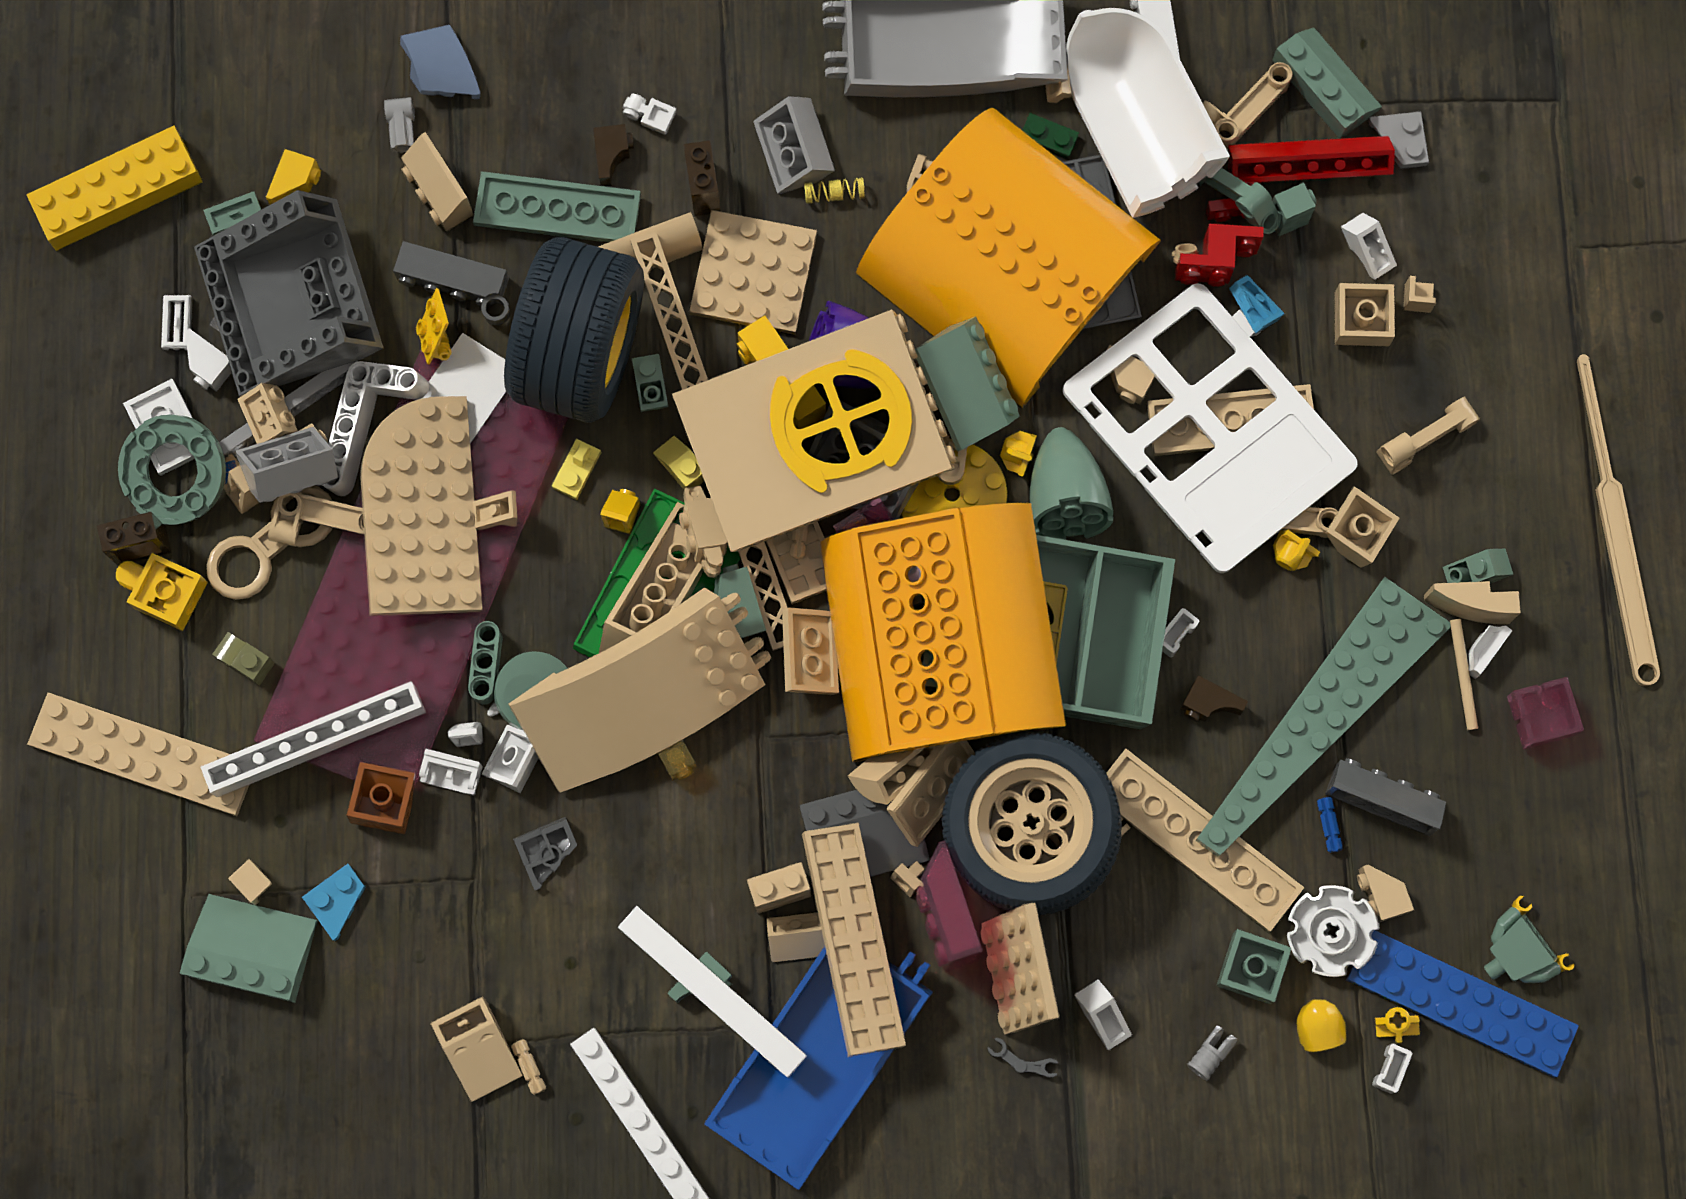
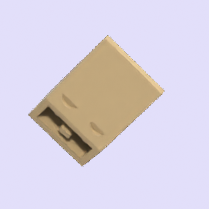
M483 997L431 1023L445 1054L471 1102L523 1076L486 999Z

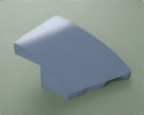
M450 25L401 36L400 45L411 60L410 78L420 94H440L454 97L455 93L471 94L472 99L480 98V90L471 65Z

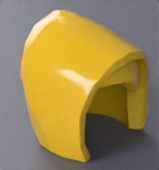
M1311 1000L1301 1008L1297 1017V1033L1300 1044L1304 1047L1305 1051H1323L1340 1046L1346 1042L1345 1021L1334 1004L1326 1000Z

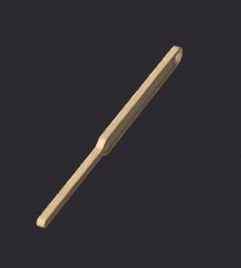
M1582 354L1577 359V366L1601 479L1596 488V495L1634 680L1639 685L1651 686L1659 679L1660 670L1622 484L1614 479L1612 475L1589 357ZM1648 665L1654 670L1655 676L1652 681L1646 682L1639 677L1638 669L1640 666Z

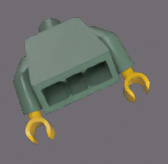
M1519 896L1513 902L1512 907L1497 920L1491 935L1493 945L1490 950L1496 958L1486 964L1484 968L1493 980L1507 972L1513 981L1520 979L1524 983H1541L1555 977L1561 971L1564 972L1574 968V964L1567 967L1564 966L1563 958L1569 956V954L1556 956L1525 915L1532 908V904L1525 909L1520 907L1519 901L1524 896Z

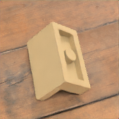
M818 912L767 918L772 962L818 957L824 948L825 943Z

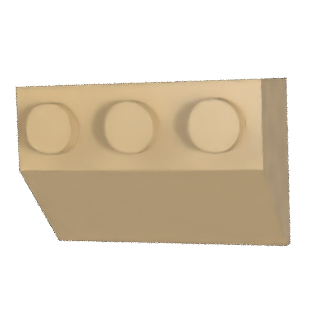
M426 132L421 134L402 156L405 167L401 170L409 183L414 181L418 186L415 192L423 204L428 202L432 208L429 214L437 226L442 224L444 229L448 231L474 214L467 196Z

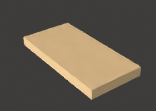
M968 741L936 746L887 807V811L911 845L918 847L941 818L943 806H945V797L948 794L950 784L953 783L956 773H959L960 767L967 763L966 760L971 755H975Z

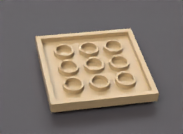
M711 210L690 306V315L747 326L765 315L776 331L796 335L817 230Z
M1035 903L1025 904L981 923V938L983 943L986 944L988 953L987 967L992 973L994 983L992 992L999 1007L998 1022L1001 1028H1003L1004 1035L1059 1018Z

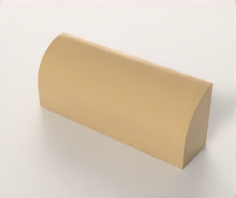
M691 212L598 246L630 255L636 259L630 239L656 231L667 263L703 250ZM653 240L638 245L642 254L650 258L652 257L656 249Z
M936 746L870 757L851 772L848 777L854 787L864 797L873 802L888 805L895 799Z

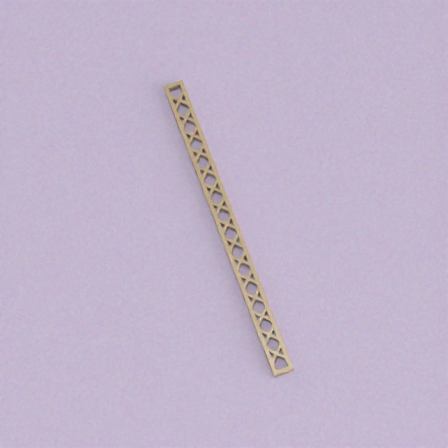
M654 231L630 239L636 259L643 268L644 282L681 389L684 390L694 386V384L684 379L688 367L698 371L700 374L696 385L707 381L708 378L657 232ZM653 240L656 249L650 258L640 252L638 245ZM653 266L664 271V276L660 283L649 278V273ZM662 291L673 297L669 309L658 304L657 299ZM670 316L682 322L678 334L668 330L666 327ZM679 341L691 348L687 359L675 353ZM765 542L752 546L760 550L763 555L758 565L747 560L746 554L749 548L738 551L743 567L748 568L772 651L784 648L783 641L776 643L773 632L777 624L783 626V620L780 618L782 610L787 608ZM764 562L767 566V569L762 567ZM750 567L753 568V569H755V572H754L753 575H752V572H751ZM759 572L771 578L772 582L767 591L756 586L755 580ZM773 588L775 589L776 595L771 593ZM759 593L764 595L763 600H761ZM768 598L780 604L781 608L776 617L765 612L764 606ZM768 619L774 621L772 626H770Z

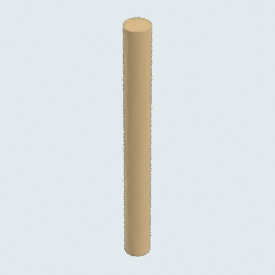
M1461 619L1450 620L1467 730L1478 729Z

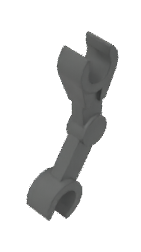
M995 1038L994 1040L1002 1045L1001 1052L995 1053L991 1048H987L991 1056L1001 1057L1018 1073L1034 1072L1048 1078H1053L1057 1075V1073H1047L1045 1070L1047 1063H1058L1055 1059L1050 1058L1036 1062L1020 1060L1006 1049V1043L1000 1038Z

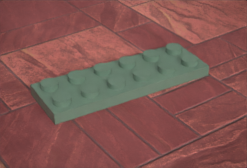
M481 172L473 224L474 226L612 242L636 233L641 191Z

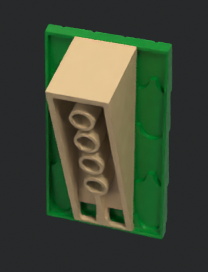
M654 488L573 644L574 650L591 658L639 632L703 588L714 593L716 577H708L704 573L705 570H703L702 563L695 562L693 553H689L687 550L686 529L681 528L679 520L680 513H683L684 502ZM728 544L726 554L723 556L720 574H723L722 568L735 564L739 565L741 562L739 553L731 552Z

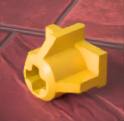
M1018 431L1006 437L1000 457L1007 470L1018 473L1019 476H1024L1028 462L1033 457L1032 450L1036 435Z
M1280 530L1273 544L1276 563L1289 571L1307 567L1312 557H1318L1320 551L1309 544V538H1300L1289 530Z
M1392 1008L1385 1017L1375 1018L1376 1037L1395 1036L1396 1044L1402 1043V1036L1420 1035L1419 1017L1410 1016L1403 1008Z

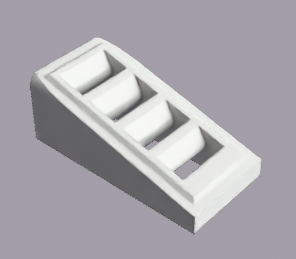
M478 722L457 724L448 731V736L457 747L479 745L483 743L482 725Z

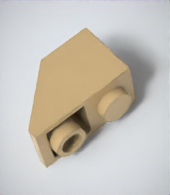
M1370 865L1359 869L1360 874L1357 875L1359 886L1362 891L1366 890L1369 898L1368 902L1374 909L1378 922L1389 920L1414 910L1405 883Z

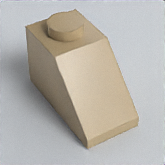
M1132 356L1110 373L1116 392L1120 394L1121 399L1130 404L1136 402L1141 405L1155 379L1154 374L1142 361Z

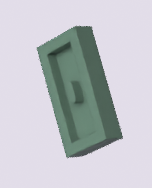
M253 191L203 211L214 236L262 209Z

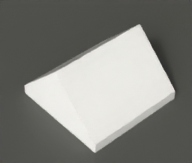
M509 725L506 726L482 772V775L518 793H521L539 758L523 730Z

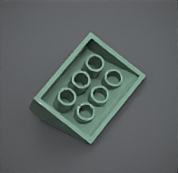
M977 317L949 326L915 349L918 356L916 359L919 366L923 369L930 391L957 452L1009 425L1019 417L1017 404L1009 393L1006 379L998 368L995 354L987 343L985 331L982 325L979 324Z
M208 894L188 943L180 974L295 1003L318 921Z

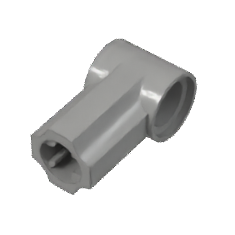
M411 97L385 100L384 108L386 121L389 124L391 150L405 153L414 143L413 121H415L413 100Z

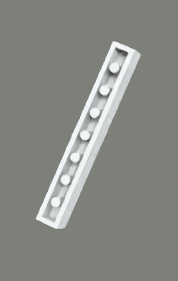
M411 681L201 766V770L210 793L215 797H219L426 713L417 688Z
M593 1028L572 1042L570 1045L673 1199H710L598 1031Z

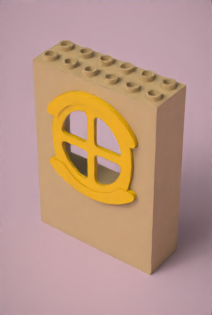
M889 310L672 394L731 552L741 551L955 469L953 463L957 462L952 446L946 447L943 437L948 436L942 420H936L933 413L938 408L931 393L926 394L923 385L928 384L923 369L915 365L914 359L918 356L911 340L906 341L904 333L908 332V328L901 314L897 315L893 310ZM838 375L862 377L879 388L881 398L853 410L845 411L842 408L833 379ZM817 383L822 384L832 407L833 416L806 428L797 429L794 426L793 419L800 399L812 386ZM881 409H886L889 413L890 421L884 438L872 452L867 455H861L850 429L851 421ZM835 427L839 428L850 459L842 464L826 463L817 460L805 452L802 447V441Z

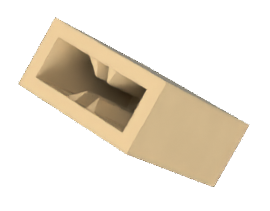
M801 862L747 879L757 914L811 897L810 887Z

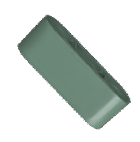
M490 621L480 623L475 629L468 685L469 693L474 701L482 705L489 704L494 700V685L499 674L503 640L498 626ZM487 630H493L496 633L495 638L490 642L482 640V635ZM484 657L492 658V665L487 669L479 668V661ZM479 685H489V692L486 695H476L475 691Z

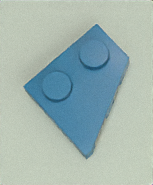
M1248 275L1236 281L1230 288L1231 293L1256 334L1277 322L1285 314Z
M346 864L302 898L332 940L336 941L341 935L340 932L345 922L350 918L354 905L360 899L366 887L352 867Z

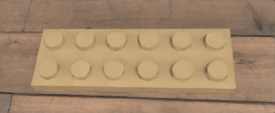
M1310 384L1293 386L1314 409ZM1269 389L1215 394L1206 401V405L1230 432H1236L1276 401V398ZM1173 398L1148 401L1149 420L1172 403ZM1189 417L1182 419L1152 443L1154 456L1214 449L1213 443Z

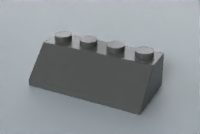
M1346 758L1345 761L1340 760L1336 764L1325 795L1427 836H1431L1440 829L1446 801L1441 800L1439 794L1429 790H1424V793L1413 789L1414 785L1404 780L1399 779L1397 782L1387 778L1388 775L1380 770L1372 769L1370 772L1360 768L1361 764L1352 759Z

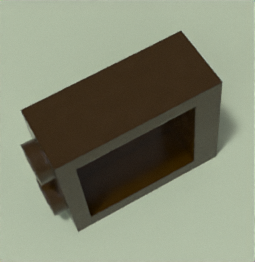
M711 141L683 144L694 217L711 214V210L721 212Z
M152 512L97 525L102 552L117 566L125 561L136 562L148 559L151 553L158 556L171 553L166 526ZM129 523L128 528H123V524Z

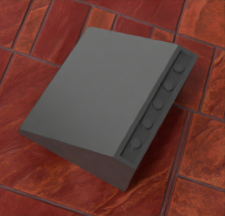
M297 190L194 246L239 396H243L261 383L281 386L361 360L383 349L337 199Z

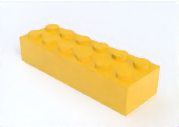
M172 126L26 195L47 240L57 251L203 181L175 126Z

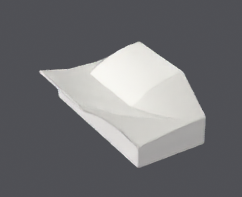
M1490 625L1484 633L1479 635L1466 653L1470 676L1476 679L1481 675L1512 632L1507 626L1495 627Z

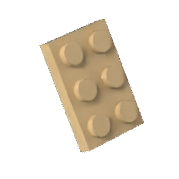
M799 608L783 609L785 692L829 695L839 693L838 663L830 611Z

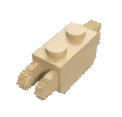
M701 486L687 487L684 489L683 494L685 504L683 513L679 515L681 528L686 529L687 550L689 553H693L695 562L702 563L703 570H705L704 573L708 577L715 578L720 575L723 556L726 554L728 542L712 499L706 498Z

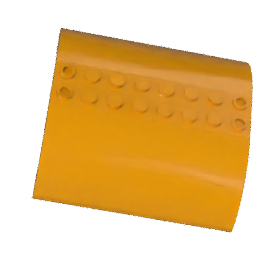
M990 108L975 117L951 140L902 198L869 244L859 263L856 274L932 336L939 334L949 326L977 317L979 324L982 325L985 331L987 343L995 354L998 368L1006 379L1007 388L1012 399L1023 408L1039 389L1041 378L1139 260L1144 262L1161 240L996 109Z

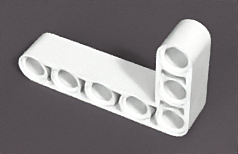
M362 361L355 362L349 367L328 443L333 449L338 478L324 484L325 488L338 496H346L353 490L377 395L421 399L429 390V383L422 375L409 367Z

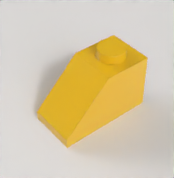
M285 149L266 195L268 203L271 205L297 190L309 193L313 184L316 185L321 174L316 160Z
M620 489L619 492L611 491L600 514L605 527L631 534L640 507L639 497H636V493L626 489Z

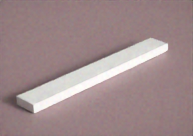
M638 906L618 926L622 932L787 1078L807 1057Z

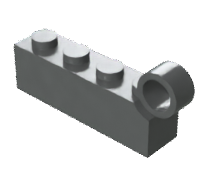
M403 241L393 270L399 283L409 287H414L415 284L423 286L430 293H434L437 288L439 292L448 293L450 297L459 301H465L466 299L476 301V304L481 306L485 320L491 325H502L509 319L510 308L508 302L503 297L509 280L505 269ZM496 303L503 305L504 312L500 316L492 317L487 313L491 305Z

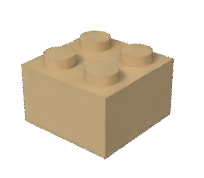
M1339 283L1335 291V345L1390 346L1395 337L1394 284Z

